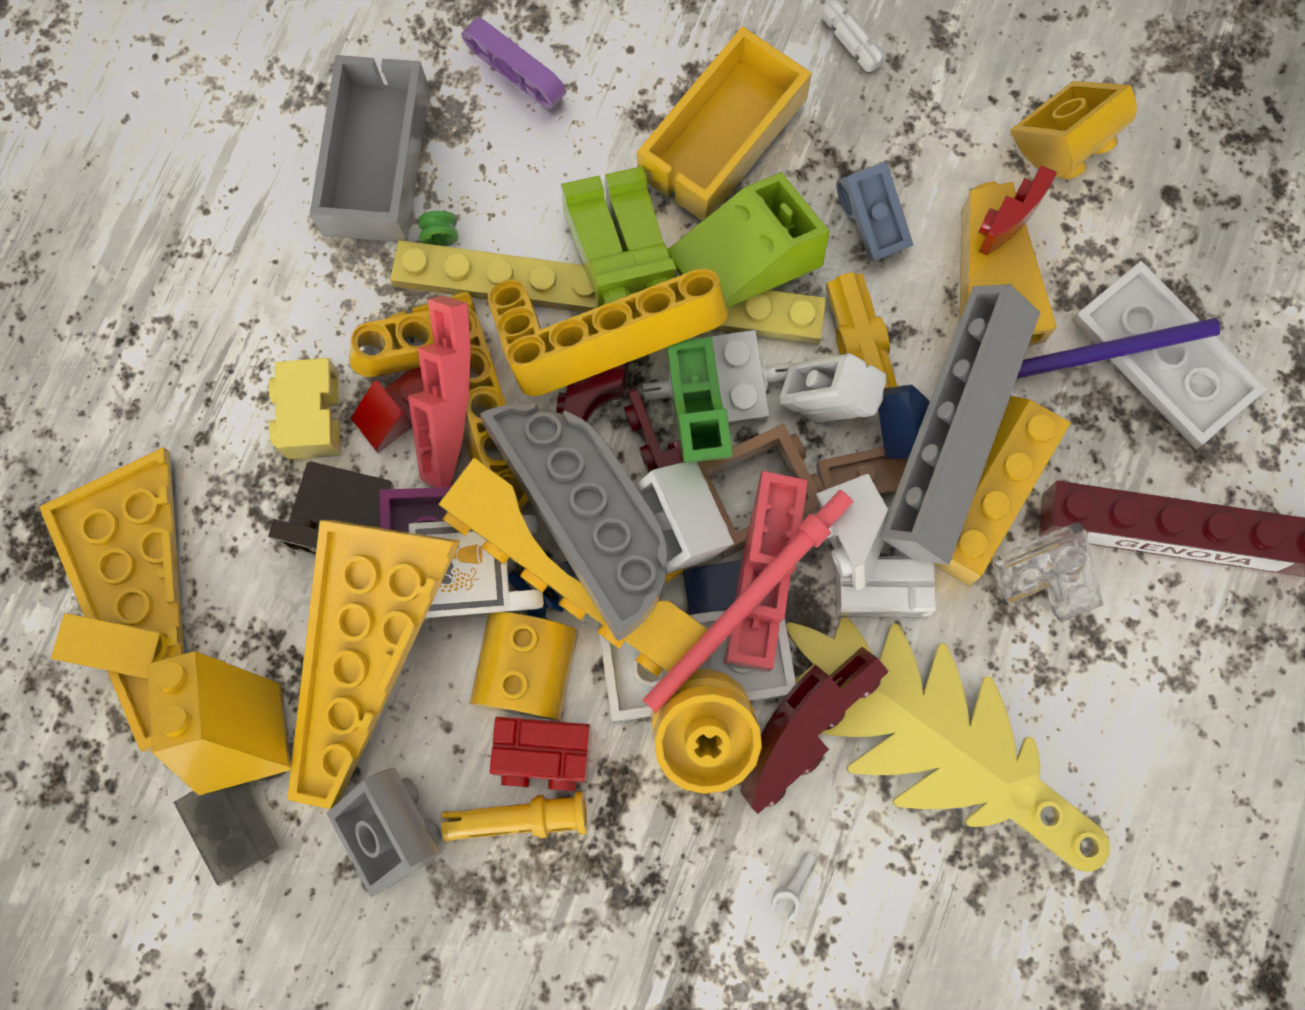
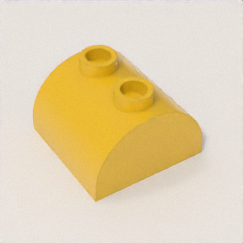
M1072 81L1011 128L1010 131L1023 155L1037 169L1042 165L1058 172L1055 177L1072 179L1086 170L1085 160L1092 154H1103L1117 146L1118 140L1116 135L1128 127L1136 117L1137 104L1131 85Z
M507 612L488 613L469 704L561 722L579 631L562 623L533 616Z

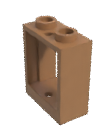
M784 424L733 446L732 458L697 463L734 542L733 545L721 552L723 558L744 549L749 526L736 532L709 477L713 474L777 446L792 477L808 480L802 522L809 514L818 513L816 493L824 491L825 488L816 473L809 474L802 460L806 458L804 446L797 434H789Z

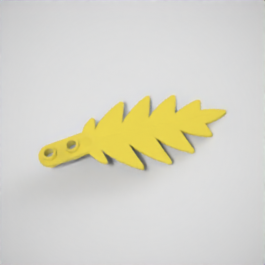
M848 617L840 619L833 638L803 625L792 622L786 624L787 633L793 643L813 664L795 678L796 683L815 664L830 676L861 647L872 653L863 636ZM892 624L879 658L889 672L881 679L879 687L871 695L859 698L845 711L843 720L837 726L830 730H824L821 733L841 737H871L892 734L847 766V771L852 774L898 775L936 769L893 799L894 806L913 809H950L984 803L965 819L967 826H990L1011 819L1072 868L1091 872L1102 867L1110 853V843L1106 833L1101 827L1039 779L1040 759L1036 742L1032 737L1024 738L1018 755L1016 754L1010 720L992 677L988 676L982 679L969 723L963 685L948 646L945 643L937 645L923 690L916 659L909 642L899 624ZM1049 806L1053 810L1054 819L1050 824L1045 825L1041 820L1040 814L1043 808ZM1088 837L1092 841L1093 850L1089 855L1084 856L1080 850V843L1084 838Z

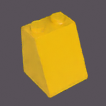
M197 651L147 664L152 753L195 793L203 795L291 770L282 686L278 682Z

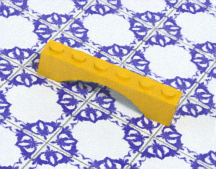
M475 458L472 459L439 503L440 507L447 511L442 519L464 536L471 529L484 538L486 541L481 547L484 551L502 564H505L510 557L525 568L520 575L521 578L542 593L547 586L551 587L563 596L558 605L580 621H582L586 614L601 624L597 631L599 635L619 649L624 642L640 653L635 661L657 677H659L663 670L668 673L707 630V628L670 601H658L648 618L636 630L620 641H617L582 583L569 576L554 563L533 538L519 510L513 486Z

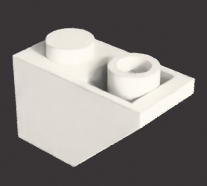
M869 474L816 493L818 512L838 490H842L853 500V504L829 528L831 534L826 539H830L835 549L831 551L838 573L841 577L849 576L856 591L866 587L885 544V541L879 536L888 515V508Z

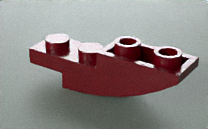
M861 647L830 676L815 664L796 683L767 722L761 733L762 748L757 764L743 780L740 789L741 794L757 814L765 807L777 804L785 795L787 787L801 775H807L817 768L822 760V756L829 750L818 735L824 730H830L837 726L843 720L845 711L859 698L871 695L879 687L881 679L889 672L882 662L865 648Z

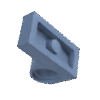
M881 162L836 181L840 204L845 214L849 218L856 220L869 261H876L914 246L887 162Z

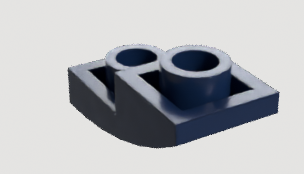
M742 560L683 571L689 615L727 610L732 605L735 599Z

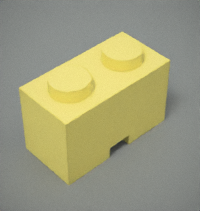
M329 358L275 362V377L269 379V396L271 402L275 404V420H271L269 423V435L272 445L276 446V449L288 460L341 456L340 421L338 419L332 420L331 406L340 405L338 370Z

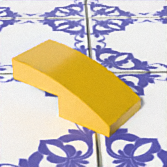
M64 613L50 659L148 679L147 664L153 661L160 633Z

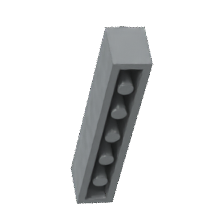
M1011 284L972 287L879 536L912 560L950 564L1039 318L1040 311Z

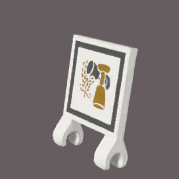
M522 515L531 535H533L538 530L536 516ZM445 521L408 524L409 533L460 541L425 618L535 610L543 607V593L539 590L509 592L507 561L505 564H502L484 551L481 547L486 540L470 529L467 535L464 536Z

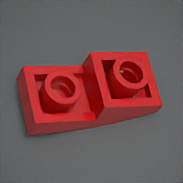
M1041 165L1032 181L1024 177L1014 198L1006 195L998 211L989 208L978 233L986 236L978 252L988 255L1009 241L1021 230L1038 208L1058 172Z

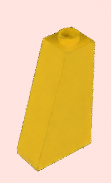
M994 181L982 183L973 190H970L962 208L959 322L973 286L1011 284L1040 311L1028 346L1045 343L1057 328L1026 224L1009 241L988 255L978 252L986 237L978 233L989 208L998 211L1006 195L1014 198L1016 195L1014 183L1008 182L999 185Z

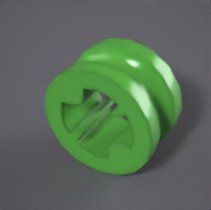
M430 211L419 216L418 226L422 230L419 234L420 242L439 246H448L457 242L459 238L458 232L454 228L457 224L456 216L447 211Z

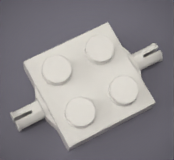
M755 330L710 336L713 339L723 409H727L729 425L768 419L769 410L766 398L768 383L784 381L789 366L792 365L791 361L765 366V362L759 354ZM670 372L666 381L643 383L645 402L670 397L673 402Z

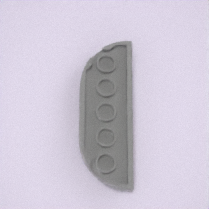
M532 403L504 405L480 413L483 426L617 641L625 638L636 630L651 614L661 596L665 583L667 548L663 531L654 513L602 436L583 419L565 410L562 415L552 411L537 409V404Z

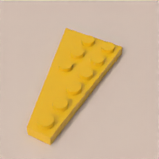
M162 447L39 506L84 617L160 633L152 663L184 654L170 451ZM107 671L139 750L142 752L151 751L148 679Z
M320 520L287 800L327 809L333 808L341 800L460 541L335 520Z

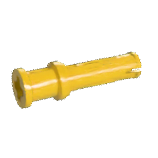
M576 791L572 797L546 799L544 795H536L535 798L531 799L530 803L457 811L446 810L442 811L441 819L446 821L441 822L444 842L533 832L534 837H539V839L547 838L548 834L553 832L577 830L580 835L588 833L587 805L584 791Z

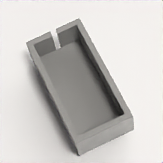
M335 55L310 208V216L322 236L388 242L408 241L430 89L421 61L382 58L381 67L389 85V88H384V82L374 58Z

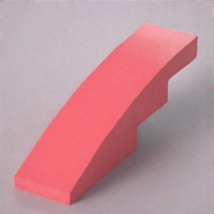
M443 295L428 299L434 344L418 347L424 391L408 395L420 480L435 488L451 487L463 440L470 380L471 348L468 303Z
M767 471L761 472L734 601L799 533L797 527L803 520L808 480ZM796 565L728 636L724 663L767 672L773 670L779 626L785 619L790 576L796 570Z

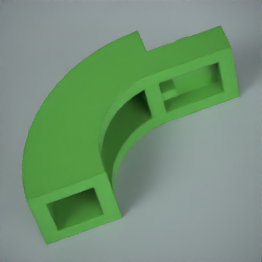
M712 337L684 340L667 347L674 411L683 463L732 458L733 452L727 409H723Z

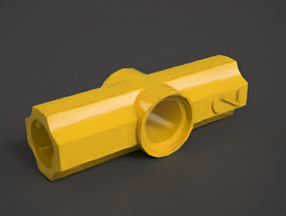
M845 273L827 282L826 291L837 325L835 334L839 354L851 353L865 361L866 365H872L886 373L887 380L884 388L897 387L898 385L888 356L890 353V342L887 328L882 317H876L863 273Z

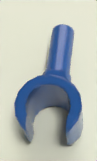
M514 571L508 574V582L517 591L533 590ZM543 594V607L527 610L529 616L547 619L546 610L548 606L560 612H563L564 608L558 605L559 600H553V597Z

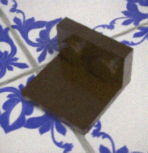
M310 461L306 464L289 521L273 519L268 537L284 548L316 555L320 520H335L381 528L380 490L393 489L394 485L390 480Z

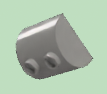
M395 768L383 770L363 779L326 813L371 897L408 877L441 854L438 847L441 844V833L437 825L431 820H423L415 805L419 799L415 785L407 778L401 780Z

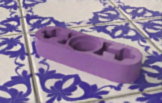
M476 17L461 33L465 44L475 55L543 107L552 109L566 94L564 84L550 69L484 19Z

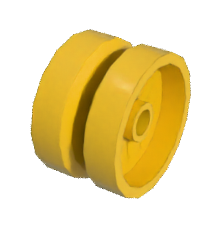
M710 669L696 670L657 713L652 710L651 720L657 762L666 777L682 789L701 794L723 792L741 783L756 766L762 745L760 727L754 713V708L743 686L726 673Z

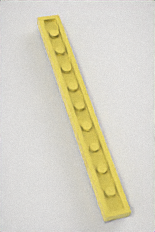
M398 240L390 278L394 287L452 295L466 291L469 292L471 297L488 299L490 290L496 284L512 279L519 280L525 285L533 306L583 313L597 308L596 295L584 265ZM768 290L727 308L728 316L726 321L713 330L729 333L755 330L756 336L819 345L826 298Z

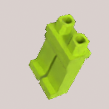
M643 166L605 174L606 200L600 175L561 184L563 213L596 295L597 307L676 277V266L673 258H669L667 247L663 242L647 189V177Z

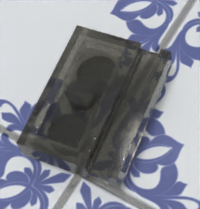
M248 782L203 795H198L191 791L173 802L217 886H223L261 863L267 857L284 849Z

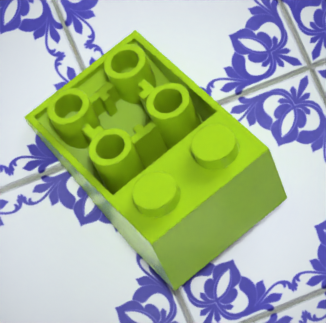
M780 172L744 187L667 250L669 258H673L676 270L680 275L697 269L714 271L719 277L726 306L730 308L822 267L830 230L786 176Z

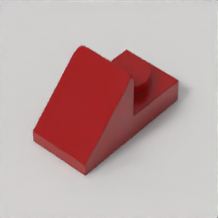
M421 367L407 371L385 389L378 380L374 381L350 417L377 453L412 428L408 395L424 391Z

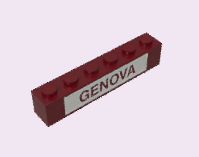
M1058 480L1042 496L1038 537L1305 577L1304 517Z

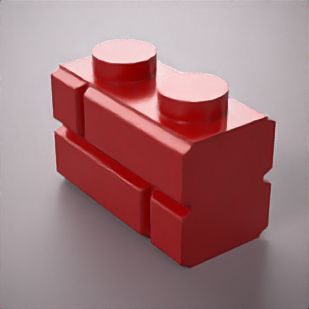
M496 716L489 769L490 774L501 776L500 785L529 788V780L531 778L548 780V789L576 792L577 782H588L592 726L583 723Z

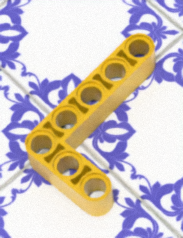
M709 269L690 271L543 329L526 287L521 281L512 279L502 281L496 284L488 294V303L508 364L521 391L528 396L535 397L721 326L728 316L719 277L714 271Z
M468 308L471 348L470 368L474 369L479 376L469 380V400L463 437L471 461L473 458L477 459L513 486L514 492L518 497V507L522 513L529 498L504 459L493 460L485 453L484 449L497 447L483 426L481 418L477 417L472 411L475 407L489 410L506 404L479 319ZM429 310L359 325L353 331L350 340L349 364L352 369L364 377H377L420 368L418 347L434 344ZM416 337L423 341L424 344L412 346L404 338ZM372 345L377 347L380 353L368 355L362 352L360 347Z

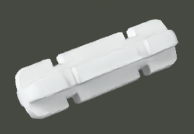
M832 0L822 9V19L830 28H836L834 31L835 35L853 57H860L858 63L869 73L879 68L884 62L885 53L877 43H870L872 37L852 14H846L849 10L841 0Z

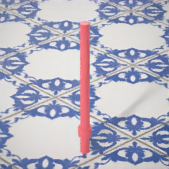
M838 490L815 516L812 514L807 516L797 527L799 533L642 699L655 713L666 704L812 546L818 548L831 534L829 528L853 504V500L845 492Z

